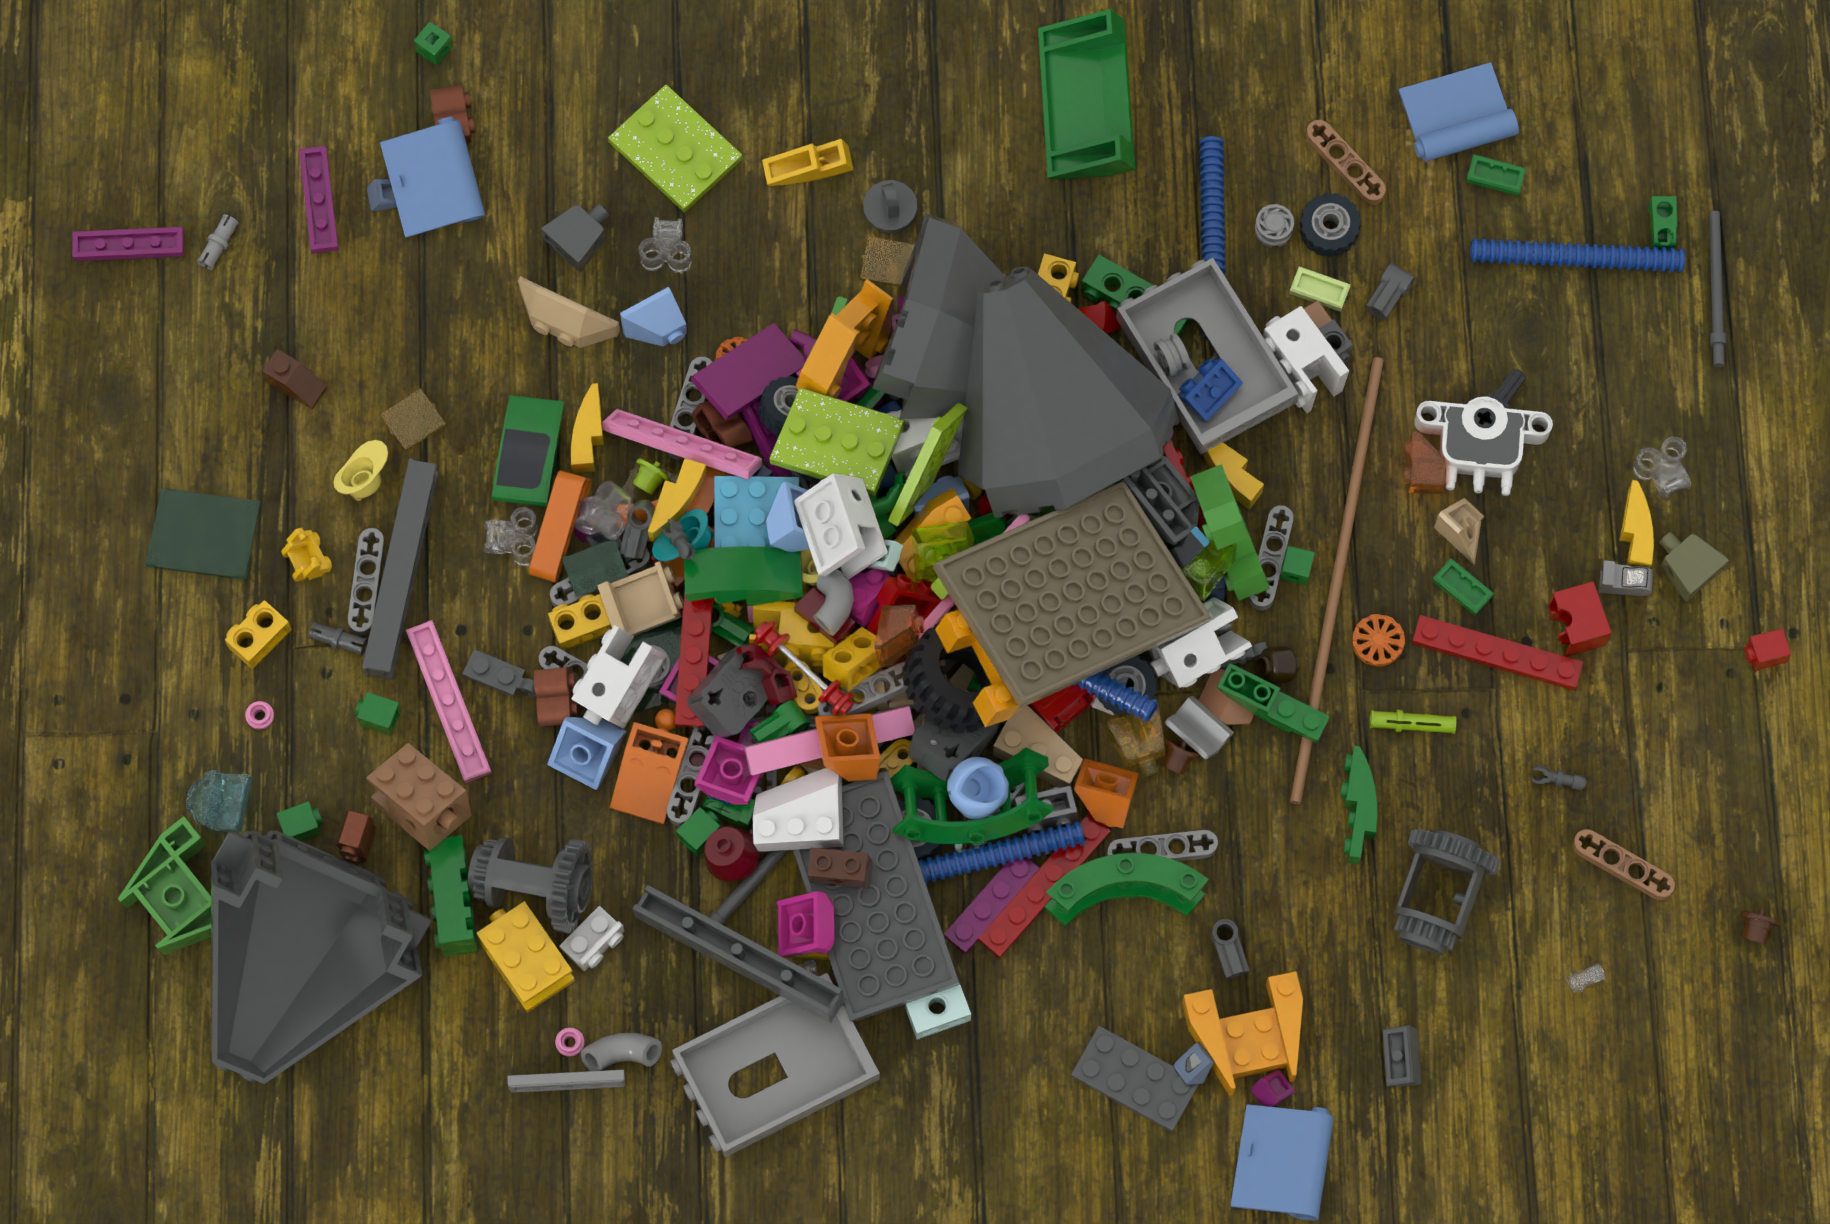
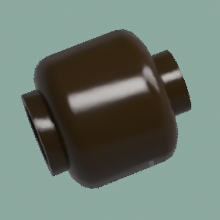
M1287 646L1265 648L1256 660L1257 674L1271 684L1292 681L1300 668L1299 658Z

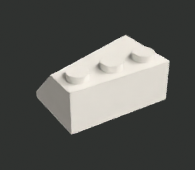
M826 767L757 794L753 812V844L758 852L844 847L842 777Z

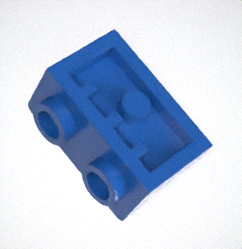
M1208 359L1204 361L1197 369L1199 373L1193 379L1186 380L1179 387L1178 397L1190 407L1202 422H1207L1243 384L1223 359Z

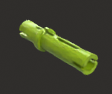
M1371 710L1369 725L1370 728L1395 729V732L1414 730L1455 734L1456 716L1403 713V710H1396V712Z

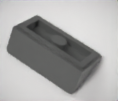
M1407 1025L1383 1029L1387 1086L1421 1085L1417 1028Z

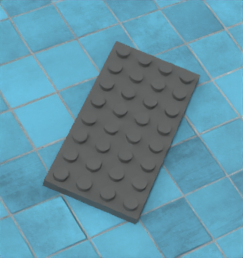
M888 771L877 774V780H861L842 786L844 847L821 848L868 853L872 859L869 888L812 883L807 876L811 849L793 850L807 893L824 892L834 905V943L827 953L838 987L843 990L844 997L846 998L844 1005L850 1022L873 1016L960 985L912 841L893 833V828L904 818Z

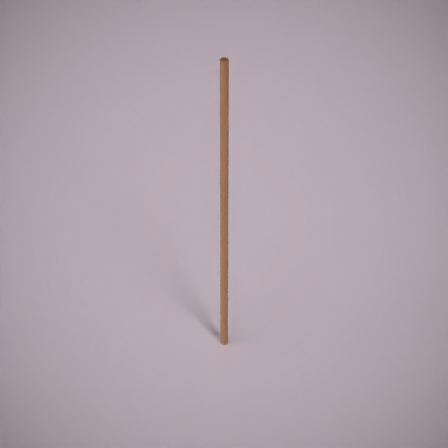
M1374 357L1372 360L1308 706L1319 710L1384 362L1379 357ZM1304 737L1301 740L1290 803L1300 805L1302 801L1312 748V741Z

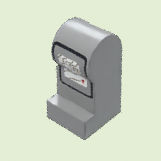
M1604 560L1600 569L1599 593L1634 596L1650 595L1652 593L1653 570L1647 567L1615 564V561Z

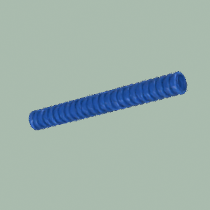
M1208 136L1199 142L1201 146L1200 177L1202 178L1200 180V185L1202 186L1200 188V193L1202 194L1200 196V201L1202 202L1200 205L1202 210L1201 233L1203 234L1201 235V241L1203 242L1201 243V249L1203 250L1201 251V257L1205 262L1214 258L1224 274L1226 272V267L1224 266L1226 264V259L1224 258L1226 255L1224 251L1226 247L1224 243L1225 219L1223 218L1225 217V211L1223 210L1225 209V204L1223 203L1225 200L1223 195L1225 188L1223 187L1224 164L1222 163L1224 161V156L1222 155L1224 153V148L1222 147L1224 140L1216 136ZM1202 332V337L1208 340L1205 333Z
M1473 238L1470 246V260L1472 263H1476L1477 260H1480L1481 263L1489 261L1490 264H1493L1494 261L1502 264V261H1505L1506 264L1514 262L1515 265L1523 262V265L1531 263L1532 266H1536L1537 263L1544 266L1546 263L1551 267L1554 264H1557L1558 267H1562V264H1566V267L1574 265L1575 268L1583 265V268L1591 266L1593 269H1596L1597 266H1600L1601 269H1604L1605 266H1608L1609 269L1617 267L1618 270L1626 267V270L1634 268L1635 271H1638L1640 268H1643V271H1647L1650 268L1652 271L1660 269L1661 272H1664L1665 269H1668L1669 272L1677 270L1678 273H1681L1685 266V251L1683 248H1679L1677 251L1672 247L1670 250H1667L1666 247L1658 250L1657 247L1649 249L1648 246H1645L1644 249H1641L1640 246L1632 248L1630 245L1627 248H1624L1623 245L1615 248V245L1606 247V244L1598 247L1597 244L1589 246L1588 243H1585L1584 246H1581L1580 243H1576L1573 246L1572 243L1563 245V242L1555 245L1554 242L1546 244L1545 241H1542L1541 244H1538L1537 241L1529 243L1526 240L1524 243H1521L1520 240L1512 243V240L1503 242V239H1499L1498 242H1495L1494 239L1486 241L1485 238H1482L1481 241H1478L1477 238Z
M1102 671L1073 684L1074 686L1080 685L1082 690L1088 689L1089 694L1095 693L1097 698L1103 697L1105 702L1111 701V705H1118L1120 710L1126 709L1128 714L1134 713L1135 718L1141 717L1145 723L1153 717L1158 706L1156 699L1150 700V696H1142L1141 691L1134 692L1133 687L1127 688L1125 683L1119 684L1118 679L1115 678L1111 680V676L1108 674L1104 676Z
M1075 821L1073 825L1066 823L1065 827L1058 825L1057 829L1049 827V831L1044 832V829H1041L1040 833L1037 834L1033 831L1029 836L1025 833L1022 834L1023 837L1018 838V836H1014L1013 840L1005 838V842L997 840L996 844L989 842L988 846L981 844L976 849L972 846L970 847L971 850L968 851L964 848L960 853L953 851L952 855L944 853V857L936 855V859L928 857L927 861L920 859L918 862L925 882L928 884L929 880H932V882H936L937 878L945 880V876L953 878L954 874L961 876L963 875L962 872L967 871V874H969L974 869L978 872L982 867L985 870L989 869L988 866L990 865L997 867L998 863L1006 865V861L1014 863V859L1018 858L1019 861H1022L1023 857L1028 856V859H1030L1032 855L1036 854L1038 857L1043 852L1047 855L1051 850L1058 852L1059 848L1067 850V846L1075 848V844L1079 843L1080 846H1083L1085 839L1081 823Z

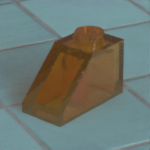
M916 605L882 606L874 646L880 667L888 666L914 648L919 640L920 633L924 632L923 616H919Z

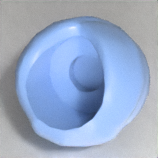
M971 757L961 761L954 768L947 781V790L951 802L965 817L978 820L992 815L1006 802L1009 783L1000 765L987 758Z

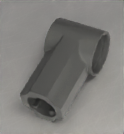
M1390 263L1379 282V287L1369 300L1366 309L1374 317L1387 320L1399 299L1404 297L1410 289L1415 276Z
M637 501L627 513V523L620 548V553L627 557L644 558L648 542V529L655 512V506L650 501ZM635 510H644L647 513L648 520L642 521L638 519Z
M1219 920L1212 929L1211 941L1216 948L1225 979L1242 976L1250 970L1238 937V928L1231 920ZM1221 928L1228 929L1232 934V938L1226 941L1221 940L1217 936V930Z

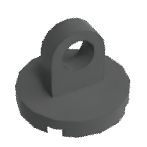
M896 180L881 181L873 185L865 195L863 201L864 216L871 227L880 230L882 233H899L906 230L916 217L917 198L912 189L902 182Z

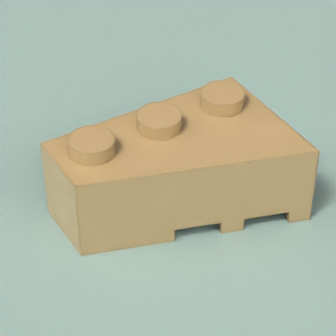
M1028 705L1007 720L994 744L993 755L1005 761L1018 754L1025 747L1047 756L1049 766L1036 777L1056 787L1071 786L1072 788L1081 770L1083 759Z

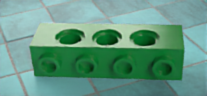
M1098 255L1082 280L1081 291L1088 299L1094 302H1107L1117 314V308H1119L1123 301L1142 296L1143 292L1153 285L1103 256ZM1112 284L1116 285L1119 290L1110 292L1105 287ZM1185 318L1176 323L1174 333L1179 338L1191 319Z

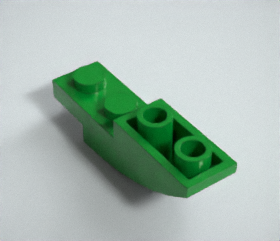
M1229 663L1217 686L1219 691L1249 712L1289 734L1292 731L1316 744L1330 716L1280 692L1279 687Z
M1354 746L1352 754H1346L1344 770L1349 771L1348 781H1342L1340 797L1345 798L1344 807L1355 809H1350L1347 826L1352 827L1351 837L1345 838L1343 853L1348 854L1347 863L1358 865L1361 859L1363 839L1374 840L1376 834L1377 797L1372 772L1360 746Z

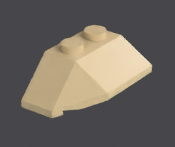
M520 276L518 280L520 293L531 325L537 332L543 335L552 334L558 337L557 339L564 345H575L580 348L619 335L620 327L618 321Z

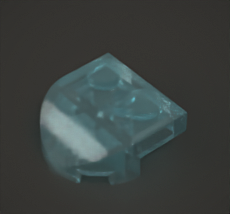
M217 770L204 773L205 777L197 784L193 783L188 791L186 799L187 810L191 813L194 821L210 830L241 832L252 777L247 774H222Z

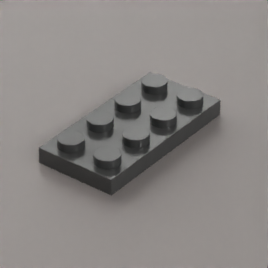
M1098 1026L1071 1074V1078L1171 1133L1199 1084H1186L1174 1066L1101 1026Z

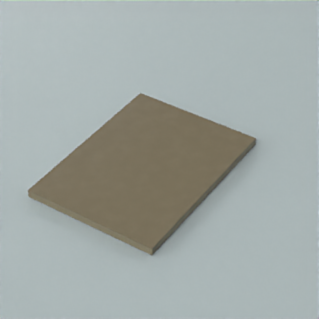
M1125 481L1098 491L1066 509L1050 512L938 561L933 566L934 571L1019 708L1205 625L1212 618Z

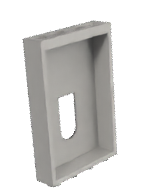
M1214 258L1206 262L1205 260L1196 262L1190 267L1191 270L1183 274L1180 272L1173 274L1167 279L1166 283L1159 287L1153 285L1147 288L1143 295L1136 299H1126L1117 308L1116 315L1118 323L1146 368L1171 389L1180 422L1200 455L1296 404L1298 398L1297 390ZM1185 318L1193 319L1200 325L1220 359H1223L1243 382L1207 422H1202L1190 407L1178 397L1179 387L1186 380L1193 379L1199 373L1191 360L1190 369L1184 370L1182 368L1177 371V375L1168 377L1166 375L1168 370L1161 368L1156 357L1158 356V351L1154 350V342L1170 340V335L1174 334L1176 323Z
M827 973L819 976L820 978L832 983ZM782 996L673 1049L674 1059L670 1060L676 1075L682 1074L687 1083L683 1088L690 1102L696 1100L700 1108L696 1111V1114L702 1126L708 1125L713 1134L709 1136L713 1148L716 1152L721 1150L724 1157L880 1080V1073L853 1021L850 1022L844 1004H842L832 1023ZM775 1053L788 1078L748 1098H738L730 1092L728 1083L734 1073Z

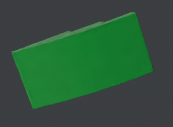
M717 547L695 550L692 559H684L685 596L688 602L715 597L718 604L746 599L748 606L803 597L801 551L788 552L775 547Z

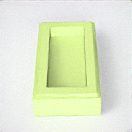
M1298 267L1289 294L1311 302L1318 300L1322 306L1341 312L1350 289V284Z

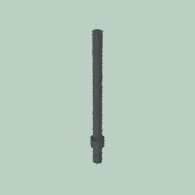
M1711 211L1709 212L1713 333L1710 334V346L1713 347V366L1724 367V347L1727 345V334L1724 332L1720 212Z

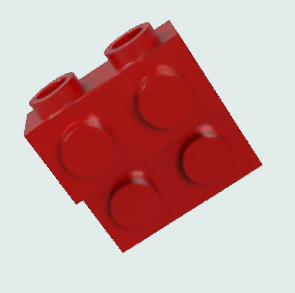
M899 574L897 578L888 576L875 598L879 603V607L867 626L869 632L877 636L901 638L911 642V634L942 601L930 588L932 582L927 579H921L919 583L913 582L910 577L904 574Z

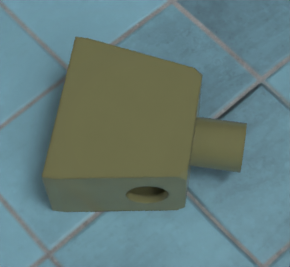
M1669 532L1659 542L1669 553L1664 558L1661 567L1686 602L1721 573L1729 561L1724 555L1695 534H1691L1681 543L1672 532Z

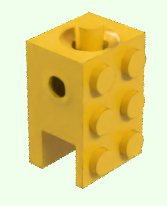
M777 601L753 606L754 632L764 621L767 623L775 621L777 623L775 630L780 635L785 633L790 635V639L785 647L800 661L805 662L813 672L823 673V655L837 645H834L794 611V606L797 603ZM750 634L749 644H756L754 642L756 635ZM765 643L759 644L768 654L769 647ZM781 650L772 657L783 668L792 662Z
M525 901L507 913L504 909L496 911L489 917L492 923L476 933L480 945L527 1013L575 982L571 974L573 972Z

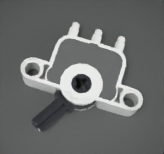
M1511 370L1494 395L1489 392L1486 397H1477L1469 401L1468 404L1425 401L1418 406L1414 419L1416 429L1425 434L1441 435L1439 459L1442 467L1446 469L1445 482L1447 490L1455 489L1457 474L1474 475L1473 485L1475 493L1483 491L1485 476L1501 478L1502 495L1509 496L1513 475L1518 470L1522 459L1523 443L1538 445L1546 442L1553 426L1549 415L1537 411L1509 409L1510 405H1508V402L1526 378L1520 370ZM1425 413L1431 414L1434 420L1426 421L1421 415ZM1483 420H1485V421L1488 422V423H1484L1483 425H1480V424H1479V423L1483 422ZM1536 424L1541 425L1545 431L1536 432L1532 426Z

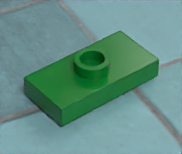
M1473 154L1466 182L1519 196L1526 168Z
M992 512L961 524L951 530L949 535L959 552L1004 533L1009 524L1004 516L995 518Z
M1452 558L1432 579L1436 585L1474 616L1479 613L1494 595L1491 590Z

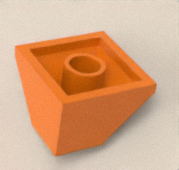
M853 714L815 717L823 765L847 781L877 780L881 758L872 715Z
M1084 758L1074 790L1095 821L1101 822L1108 827L1124 828L1139 773Z

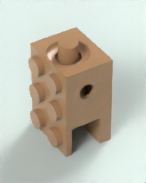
M409 743L366 777V780L378 790L371 796L372 804L429 851L472 816L467 791Z

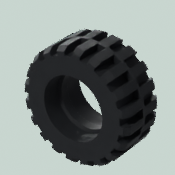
M937 623L933 628H929L924 632L905 661L903 684L908 686L905 691L909 700L913 699L915 710L918 713L921 711L925 715L924 719L928 722L934 721L938 723L939 728L947 730L950 727L953 732L961 733L965 728L968 732L976 731L980 727L985 726L973 702L984 687L992 684L972 646L947 654L935 630L939 624ZM950 659L967 665L976 674L981 691L966 692L951 685L943 676L939 661Z

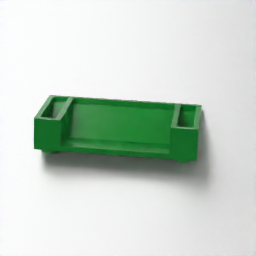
M1107 9L1038 28L1048 179L1104 177L1135 170L1125 20L1112 9Z

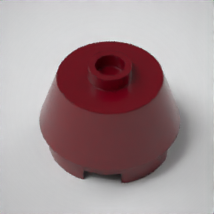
M723 827L717 829L708 837L705 844V863L708 871L715 878L725 882L741 878L745 880L758 867L759 852L753 844V835L750 832L740 828Z

